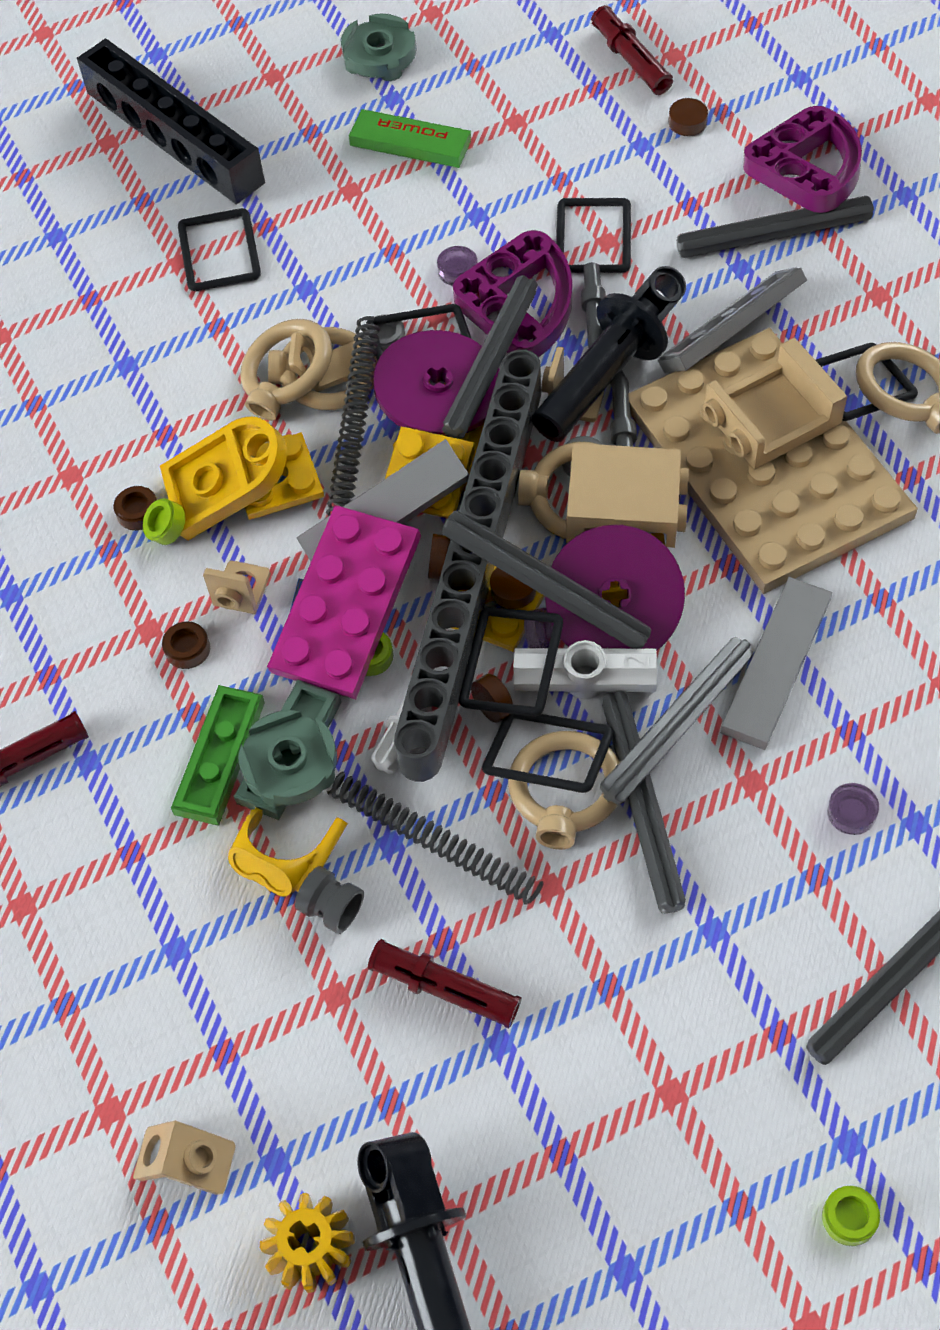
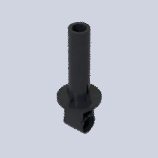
M669 266L659 267L653 271L632 297L621 293H612L606 295L600 301L596 312L603 332L532 415V423L541 435L551 441L561 442L632 356L642 360H654L664 353L668 345V337L662 321L686 291L685 279L678 270Z
M410 1132L364 1143L358 1153V1172L366 1188L378 1229L377 1233L362 1242L364 1250L371 1251L388 1247L386 1250L395 1252L417 1330H471L443 1238L449 1232L445 1231L444 1227L466 1218L464 1208L445 1209L426 1141L418 1133Z

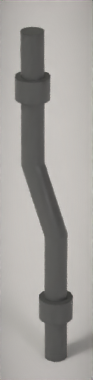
M595 262L587 263L583 268L585 288L581 291V306L583 311L586 312L588 348L603 332L598 322L596 311L598 304L606 296L605 289L601 287L600 266ZM621 370L610 383L612 386L614 420L610 424L611 441L616 446L633 447L637 440L636 423L631 419L629 381Z

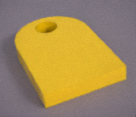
M259 417L239 418L160 465L168 499L181 505L185 512V525L180 536L189 541L260 499L275 486L283 473L287 459L286 443L278 430ZM269 442L266 452L256 458L260 446Z

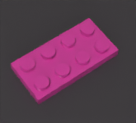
M335 505L267 665L269 671L272 674L294 681L301 680L356 700L421 539L419 529Z

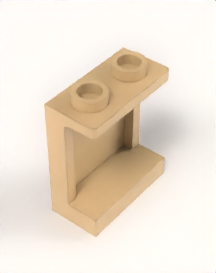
M794 337L780 344L778 361L725 389L716 380L708 383L703 411L709 423L714 427L718 426L726 435L734 453L739 457H744L755 470L841 424L847 395Z
M573 443L567 507L566 543L585 532V528L592 529L604 525H626L646 532L665 533L666 547L675 548L677 532L686 531L687 505L679 504V495H687L689 468H680L681 449Z

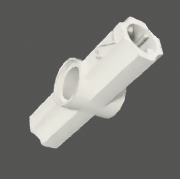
M587 640L578 641L570 645L569 648H558L548 691H569L570 694L581 699L594 698L601 692H656V649L602 648L595 642ZM515 648L513 664L514 691H539L548 648ZM581 666H589L594 668L595 671L589 674H581L576 672L575 669Z

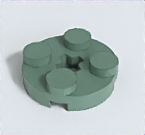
M391 14L369 15V22H364L358 25V20L350 23L341 36V50L345 68L351 74H359L365 77L382 78L385 81L399 79L402 75V70L412 63L416 55L414 31L411 32L409 30L408 23L404 19ZM379 44H385L382 47H377Z
M283 710L266 715L255 722L250 728V736L246 739L244 747L241 744L238 759L243 778L249 789L261 797L268 806L280 807L282 805H295L306 802L329 788L335 780L337 751L330 730L319 719L315 718L314 721L309 717L301 716L299 711ZM290 749L292 754L301 753L300 758L293 765L285 766L284 764L279 765L276 763L282 759L281 752L283 750Z

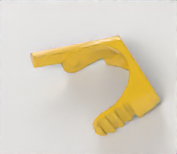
M255 807V809L250 811V815H247L246 821H244L242 828L237 834L228 852V860L235 872L242 877L259 883L276 895L286 897L295 891H299L302 883L313 869L325 865L348 823L336 817L321 843L312 852L291 860L276 859L259 852L249 840V836L259 825L263 816V810Z

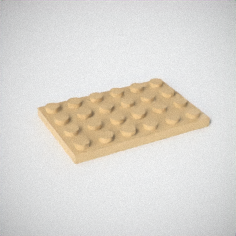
M770 327L701 359L686 371H675L629 393L631 416L654 448L681 449L680 468H689L687 492L763 594L785 584L788 577L795 579L915 519L918 510L847 421H842L838 426L755 470L744 457H739L734 453L728 438L721 429L709 423L703 411L708 383L716 380L725 389L778 361L780 344L782 342Z

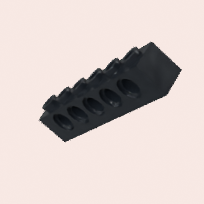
M107 38L77 57L87 94L237 205L265 184L259 149Z

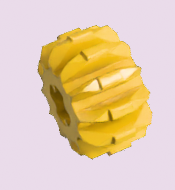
M302 1193L299 1197V1209L294 1211L290 1204L283 1200L279 1203V1209L284 1216L283 1220L279 1221L275 1218L265 1219L264 1226L273 1235H276L265 1238L259 1243L260 1250L264 1254L273 1255L265 1267L270 1275L283 1272L281 1283L289 1290L297 1284L301 1276L303 1287L307 1293L315 1291L316 1276L322 1274L326 1283L333 1285L337 1279L330 1268L332 1264L348 1268L351 1263L350 1257L340 1250L355 1243L353 1232L341 1230L345 1227L349 1218L344 1210L331 1214L333 1203L327 1196L321 1198L313 1209L309 1194ZM305 1233L314 1238L317 1247L309 1253L298 1241V1238Z

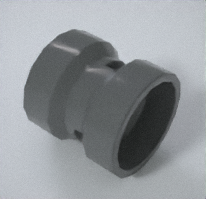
M318 866L313 869L302 883L295 899V908L308 917H322L325 927L337 934H341L351 925L363 903L364 890L352 883L341 885L336 880L333 872Z

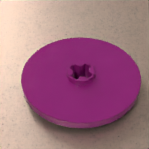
M443 330L420 331L398 339L382 353L374 370L373 388L380 408L390 420L400 427L446 436L442 431L443 422L482 345L464 335ZM499 368L466 433L478 428L485 422L499 374Z
M604 525L592 528L569 541L557 554L551 565L553 569L601 598L602 591L610 589V582L618 581L619 589L627 590V599H621L618 608L651 628V634L641 649H656L657 651L668 641L679 624L685 602L682 572L669 549L660 540L646 531L626 525ZM545 596L547 613H556L563 618L560 639L568 647L578 641L587 640L595 642L602 648L632 649Z

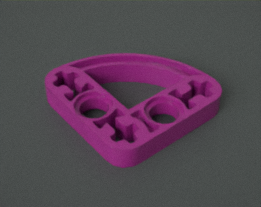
M811 106L803 109L749 143L744 149L743 169L748 176L807 210L818 213L829 212L842 204L855 189L860 175L862 148L856 131L842 116L824 106ZM829 140L841 154L843 164L838 173L833 176L802 159V157ZM784 141H795V142H794V143H785ZM784 175H797L799 177H785Z
M526 231L458 276L453 284L454 303L460 306L463 314L488 335L495 322L490 320L488 316L495 311L501 310L507 294L510 293L516 279L522 275L530 279L546 268L555 287V296L551 308L540 323L526 312L507 350L508 354L515 350H528L535 353L539 358L558 340L568 323L572 309L571 270L564 253L552 238L542 231ZM498 267H508L513 270L510 275L505 277H499L492 273ZM518 335L523 339L520 342L518 341Z

